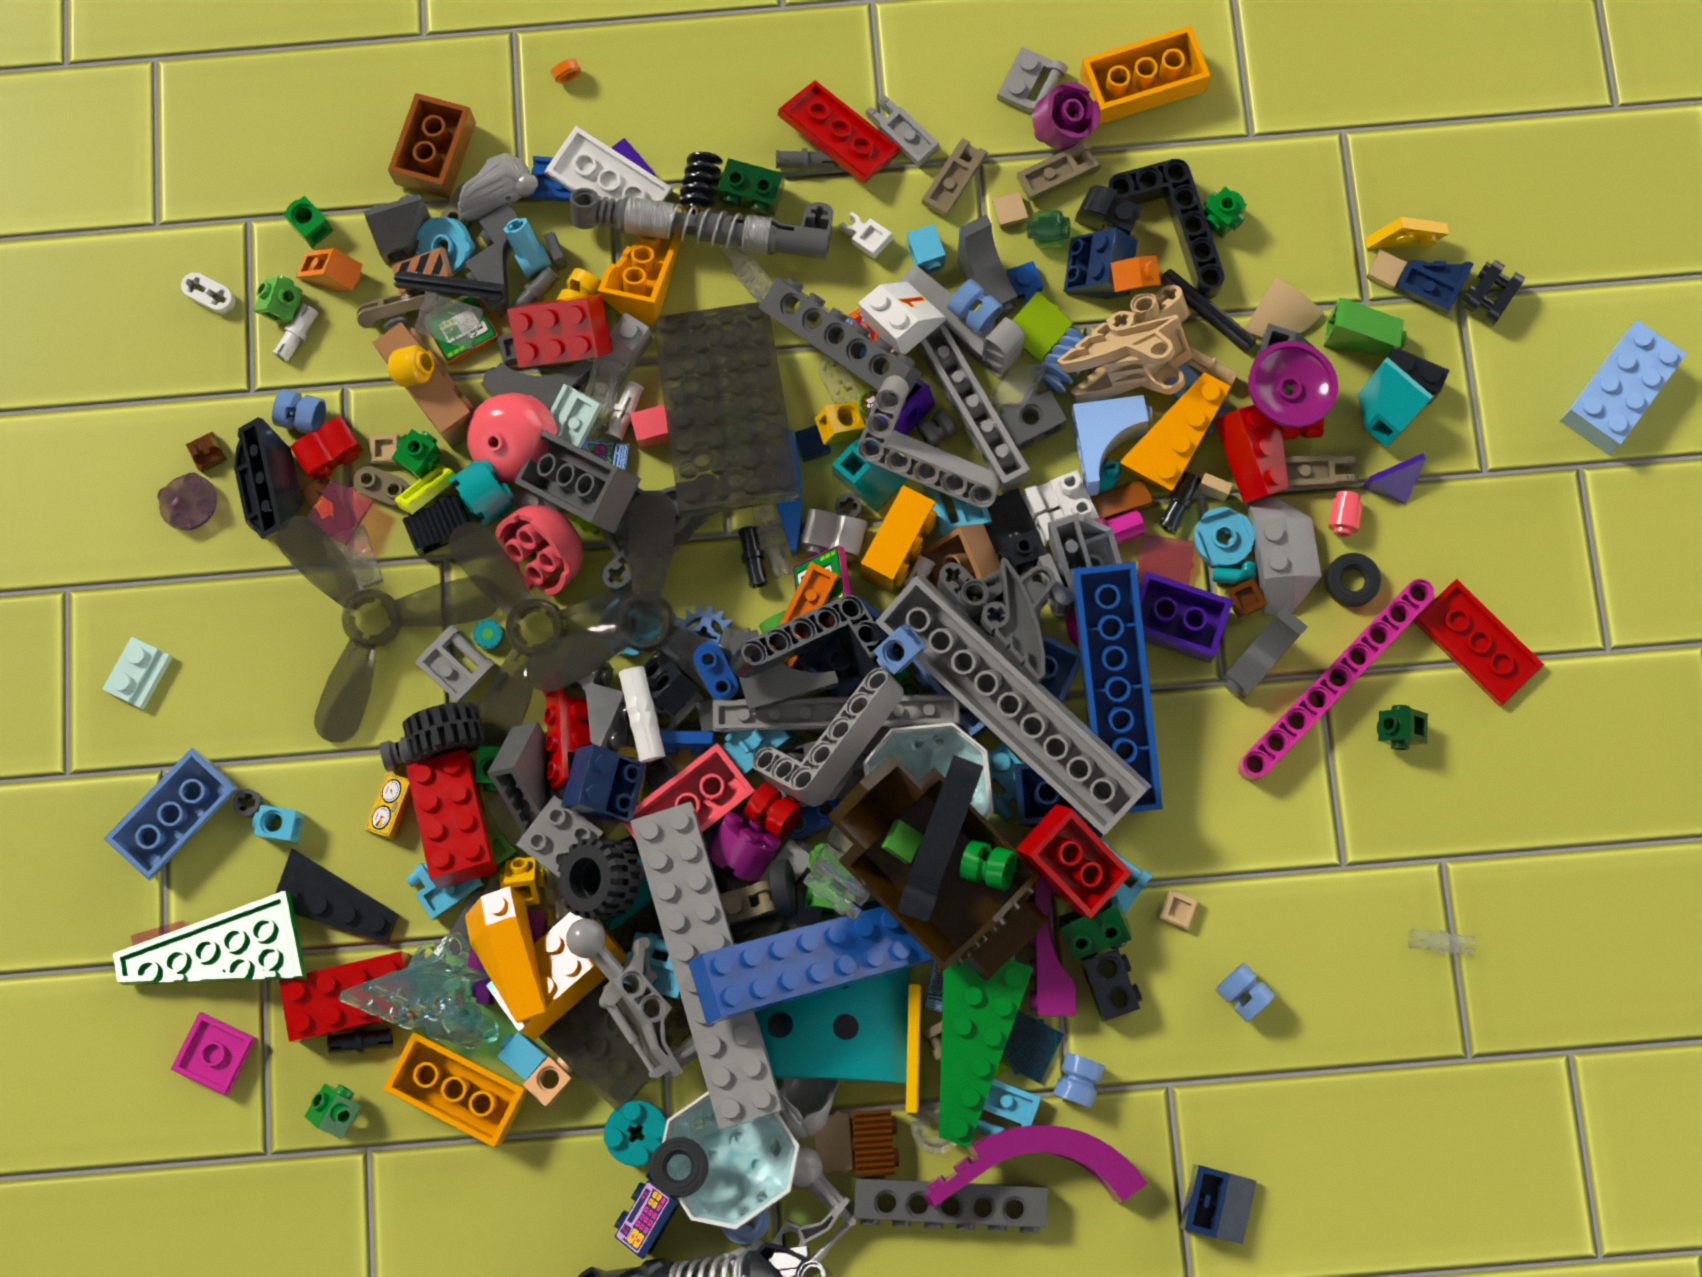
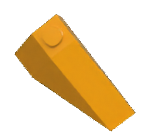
M674 232L671 240L639 235V239L631 247L627 246L623 250L622 257L615 264L611 263L606 269L597 290L598 294L601 293L602 299L622 316L626 312L644 324L656 326L680 248L682 233Z
M510 886L481 896L465 915L470 945L516 1023L547 1014L524 897Z

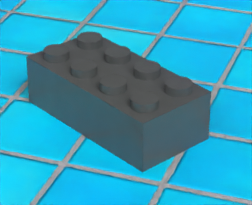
M542 429L540 440L544 439L547 441L548 454L543 455L538 464L534 463L531 456L528 462L520 469L515 483L584 520L615 533L641 478Z

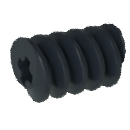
M693 152L686 159L685 176L682 179L683 186L680 189L681 197L678 199V204L680 203L683 206L684 212L687 214L693 206H696L699 213L715 206V201L709 198L717 195V190L713 187L719 185V179L714 176H719L721 169L715 165L723 164V160L714 153ZM695 209L692 210L691 214L696 215Z

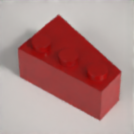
M1255 405L1237 409L1214 420L1243 504L1288 488L1281 425L1263 416Z

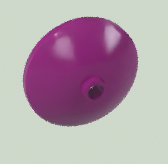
M1283 341L1267 347L1254 360L1248 375V389L1254 405L1267 419L1284 427L1302 428L1319 422L1332 409L1337 399L1338 379L1331 362L1318 349L1302 342ZM1283 389H1289L1292 395H1286Z

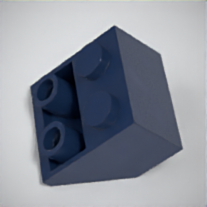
M1116 227L1072 237L1063 292L1101 299H1112L1130 295L1131 291H1114L1111 262L1134 258L1136 256L1138 240Z
M594 744L576 748L561 807L588 817L631 823L646 764Z
M1193 1164L1180 1228L1243 1244L1257 1180Z

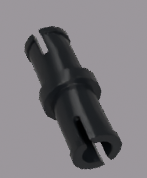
M1190 472L1183 473L1175 493L1171 494L1168 499L1170 503L1158 524L1161 528L1169 532H1176L1185 511L1189 510L1192 505L1190 500L1198 484L1201 482L1200 477Z
M743 527L738 530L743 549L741 559L742 563L746 564L749 587L761 588L768 585L763 563L765 553L760 549L757 527Z
M362 1028L356 1029L354 1033L330 1034L327 1036V1048H330L328 1053L333 1055L357 1051V1054H365L366 1050L393 1048L392 1028L364 1031Z

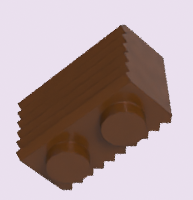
M890 1109L849 1112L853 1177L894 1175L895 1167H899L900 1163L898 1148H893L892 1135L897 1134L896 1116H891Z

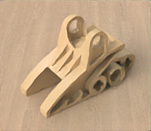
M1168 285L1155 294L1141 293L1135 296L1130 303L1132 312H1116L1106 320V323L1099 325L1089 336H1086L1074 346L1075 348L1070 349L1056 360L1060 370L1064 373L1083 371L1101 366L1088 375L1087 379L1082 380L1070 390L1072 399L1075 402L1098 401L1140 386L1166 395L1177 393L1184 387L1186 383L1185 377L1178 367L1192 359V354L1181 323L1189 315V309L1182 289L1179 286ZM1169 378H1178V381L1173 385L1164 384Z

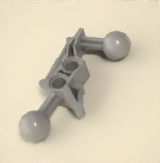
M588 918L578 919L573 922L566 933V945L569 951L576 957L590 958L609 979V982L603 987L604 991L599 999V1005L604 1009L607 1008L629 1044L633 1045L648 1068L649 1077L656 1079L664 1074L669 1079L683 1073L681 1068L697 1058L698 1054L692 1034L691 1039L673 1051L669 1049L665 1042L664 1019L670 1012L671 1006L652 986L657 975L654 971H651L649 964L651 961L647 948L650 946V940L647 937H641L634 941L631 957L623 967L605 947L606 933L601 924ZM624 979L629 981L632 986L631 994L627 993L623 988ZM616 1003L637 1026L644 1050L637 1041V1036L616 1006ZM645 1003L652 1008V1017H648L645 1014ZM650 1059L656 1064L657 1067L653 1066Z
M802 1146L799 1148L792 1185L800 1188L808 1187L830 1213L822 1221L803 1226L787 1220L771 1243L787 1248L783 1243L784 1233L786 1231H794L800 1238L798 1247H803L810 1240L829 1231L839 1216H841L846 1223L823 1247L821 1246L810 1257V1259L820 1262L828 1254L827 1251L851 1226L856 1224L857 1220L846 1208L851 1199L848 1196L844 1199L822 1174L823 1163L819 1154L812 1148ZM756 1239L751 1245L724 1253L722 1256L725 1258L729 1254L739 1256L741 1252L758 1249L765 1242L762 1239Z

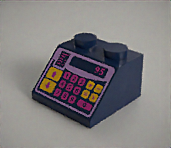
M650 1179L647 1180L646 1184L642 1182L638 1184L631 1196V1199L635 1201L629 1212L623 1210L614 1225L618 1229L614 1237L641 1259H645L652 1253L681 1204L677 1197H671L661 1192Z

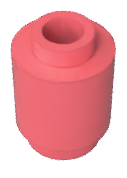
M1339 491L1336 494V498L1332 500L1328 528L1334 531V535L1351 537L1352 534L1359 531L1363 503L1360 501L1361 496L1358 493Z

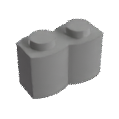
M809 509L801 539L802 548L806 549V553L816 556L839 545L845 549L847 563H852L853 560L860 561L868 523L854 517L837 515L818 509Z

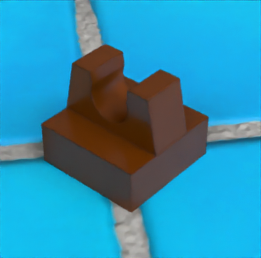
M213 431L186 444L197 469L201 473L228 460Z
M1254 578L1225 592L1226 597L1233 600L1231 608L1238 620L1267 605Z

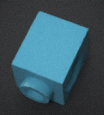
M934 224L906 233V245L914 266L919 267L927 274H933L945 266L946 255Z
M260 805L259 812H256L253 817L252 828L255 830L254 835L262 839L298 844L304 814L296 810ZM276 817H281L282 825L280 829L273 832L271 830V822Z
M517 1032L516 1035L512 1033L508 1035L501 1043L499 1048L502 1051L497 1057L526 1081L550 1055L528 1036Z

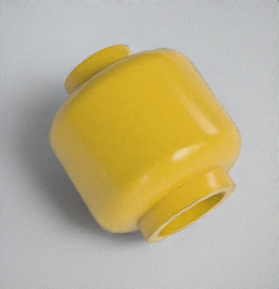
M417 345L396 349L388 359V374L401 387H411L427 382L434 370V361L430 353Z

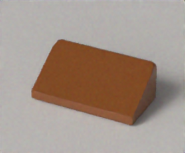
M1142 479L1100 492L1098 495L1090 496L1099 519L1105 518L1106 520L1135 508L1137 511L1150 508L1153 504L1152 497Z

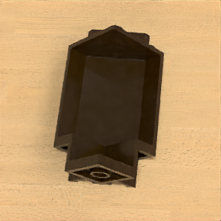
M891 754L864 777L828 815V819L853 843L850 849L838 861L944 971L953 962L959 966L966 960L987 982L1050 920L1029 898L1036 890L1032 885L1040 875L970 804L939 885L938 896L928 923L898 912L897 908L917 851L912 862L905 864L881 847L894 820L900 819L924 835L945 777L933 767L918 781ZM971 840L990 844L992 850L996 847H1001L1016 852V871L1012 883L1006 891L988 887L985 881L977 884L961 879V860L966 846Z

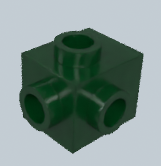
M1393 705L1391 710L1379 711V721L1377 723L1378 741L1391 745L1390 749L1409 750L1410 745L1427 744L1428 714L1412 709L1407 705Z

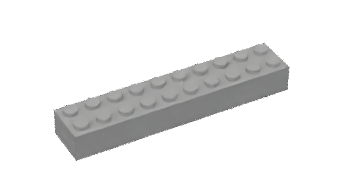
M915 576L875 621L889 636L898 627L909 624L928 646L915 660L1104 836L1151 787L1144 778L1041 683L1036 685L1024 672L1022 666H1019L1003 648L926 577Z
M691 802L631 820V826L719 1130L724 1131L783 1112V1104L756 1013L753 1012L707 1025L688 962L702 953L735 945L694 806Z

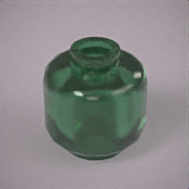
M1061 210L1037 211L1032 221L1027 223L1028 239H1033L1035 246L1039 249L1060 248L1065 244L1066 240H1070V218L1065 217Z

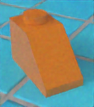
M335 248L307 251L296 278L337 292L351 291L360 281V270L363 264Z
M1157 255L1139 256L1111 262L1115 292L1152 289L1161 285Z

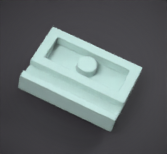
M563 384L550 410L558 433H555V436L581 448L603 404L571 386Z
M131 637L102 690L144 710L173 657Z

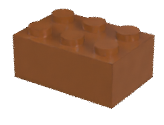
M415 93L388 168V172L395 185L450 199L476 125L470 107Z

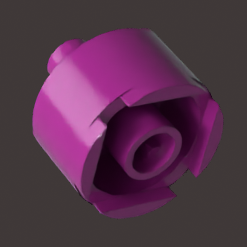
M1065 82L1041 98L1035 105L1032 115L1035 138L1054 149L1065 150L1075 146L1090 135L1097 127L1100 118L1099 106L1097 101L1093 102L1089 96L1090 91L1079 83Z
M727 812L707 852L710 859L722 869L728 865L735 869L732 875L743 880L757 882L768 868L781 845V841L765 830V823L758 825L751 819L748 821L733 812Z

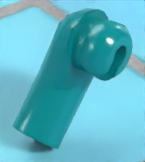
M1109 460L1102 467L1099 473L1098 493L1111 490L1115 486L1121 474V468L1117 461Z
M1243 561L1240 564V569L1215 567L1213 570V582L1238 584L1252 578L1255 579L1257 566L1254 562Z

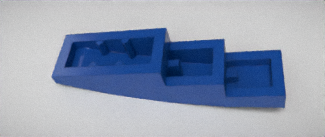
M789 430L781 433L782 444L788 461L777 464L784 492L774 494L791 556L795 557L798 556L802 531L803 493L799 458L793 432Z

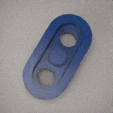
M713 641L702 643L695 650L693 661L710 695L717 700L733 698L739 690L740 682L738 676L731 669L730 660L723 647ZM704 654H711L714 658L713 663H706L703 658ZM718 682H726L728 689L725 691L720 690L717 685Z
M838 800L824 802L815 807H804L799 818L804 821L803 828H793L788 837L796 841L799 839L805 840L833 825L828 819L829 814L823 815L820 813V807L827 804L831 807L832 812L839 804Z

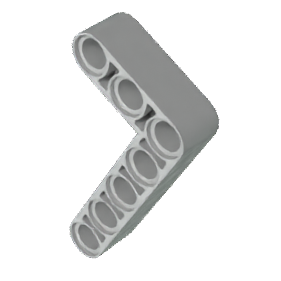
M913 266L900 279L899 282H908L946 317V321L943 323L956 345L994 376L1001 378L1021 356L1024 333L1011 319L1004 318L995 329L990 326L984 333L977 335L966 325V318L959 319L947 309V305L953 295L922 269Z
M893 375L887 377L875 397L857 447L859 456L869 463L980 508L991 506L995 502L1001 485L997 473L894 431L908 395L909 387L905 379L900 376ZM888 392L895 394L897 397L889 395ZM879 417H883L887 421H883Z
M882 667L873 669L867 674L802 762L772 747H763L752 759L753 768L775 788L809 806H819L829 797L903 696V688Z

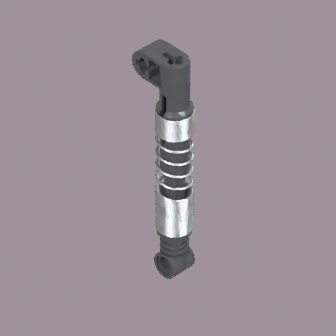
M579 188L570 194L571 222L580 229L594 228L600 222V226H605L607 223L608 227H612L614 224V227L618 228L621 233L643 235V237L648 236L671 240L674 232L682 233V242L684 241L685 234L696 235V244H699V241L711 242V246H714V243L726 244V249L729 248V245L741 247V251L772 255L775 252L820 259H827L832 238L833 209L828 204L822 202L811 203L806 207L801 226L780 223L777 218L761 217V215L755 216V214H748L745 218L740 212L735 216L728 215L725 210L720 214L713 213L710 208L699 213L696 206L691 207L687 214L684 213L683 206L680 203L676 205L672 202L652 201V199L632 198V196L618 199L617 202L615 198H610L609 201L608 197H603L602 199L596 191L589 188ZM679 206L681 208V213L677 212V208ZM693 209H695L696 215L691 214Z

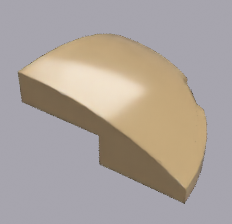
M1276 277L1246 325L1245 330L1252 336L1262 339L1269 323L1302 334L1310 329L1324 312L1301 292Z

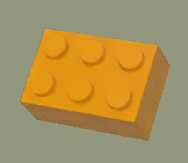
M904 485L902 486L860 563L861 578L892 594L897 586L903 587V582L909 575L910 561L916 562L918 555L921 554L923 549L921 545L924 535L929 537L937 523L935 519L938 513L935 512L934 500Z

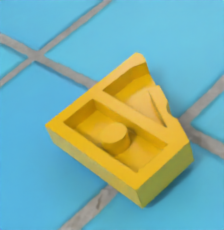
M1400 217L1366 237V249L1412 246L1430 247L1449 234L1448 224Z

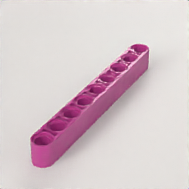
M1425 579L1413 580L1364 629L1238 762V772L1242 778L1248 781L1258 780L1285 755L1431 602L1434 597V588L1430 582ZM1411 589L1420 591L1423 601L1415 600L1411 595ZM1391 610L1400 612L1403 622L1394 621L1391 617ZM1371 631H1377L1381 634L1383 638L1381 644L1375 643L1371 639ZM1351 652H1357L1361 655L1362 665H1356L1351 661ZM1330 673H1336L1342 678V686H1335L1331 683ZM1309 695L1319 696L1322 700V707L1316 708L1312 706L1309 701ZM1293 715L1301 720V729H1294L1289 725V716ZM1269 737H1275L1281 742L1280 751L1270 749L1268 746ZM1253 758L1260 763L1261 769L1259 773H1254L1248 769V759Z

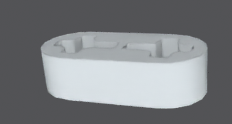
M196 272L190 273L182 279L181 289L191 301L220 315L227 314L234 308V295L228 288ZM192 284H200L205 291L192 290L190 287ZM212 295H215L219 298H222L224 296L226 301L224 303L219 302L217 304V302L212 298Z

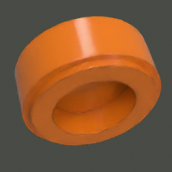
M576 59L564 60L551 70L557 83L569 82L581 72Z

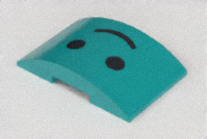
M909 969L755 1012L775 1080H839L858 1083L906 1084Z

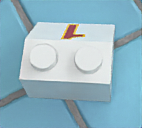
M908 282L880 284L858 303L864 322L884 341L892 345L898 354L908 353L946 321V317Z

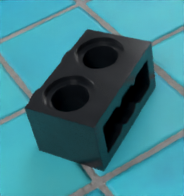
M662 646L642 665L645 669L653 703L660 711L666 708L673 715H676L700 690L684 665Z
M1119 949L1080 963L1102 1022L1140 1009L1139 1002H1142V996L1137 984H1131L1127 973L1131 972V966L1126 954L1120 955ZM1103 961H1109L1115 966L1116 972L1112 978H1105L1101 975L1099 967ZM1114 991H1121L1125 994L1127 1001L1123 1008L1119 1009L1112 1005L1110 997Z

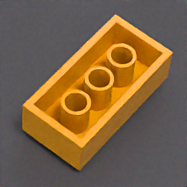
M1191 26L1082 59L1079 73L1083 86L1090 91L1089 96L1093 102L1096 100L1099 106L1100 118L1098 125L1206 92L1210 79L1209 70Z
M571 912L534 943L547 1014L516 1023L493 982L491 981L486 985L518 1031L532 1040L537 1039L606 978L590 958H579L569 951L566 945L567 930L573 922L578 919H584L573 915ZM588 918L602 925L606 933L605 947L620 964L625 962L627 954L609 930L605 928L598 918Z
M419 1032L412 1033L383 1088L384 1091L494 1148L502 1146L529 1093L518 1082Z

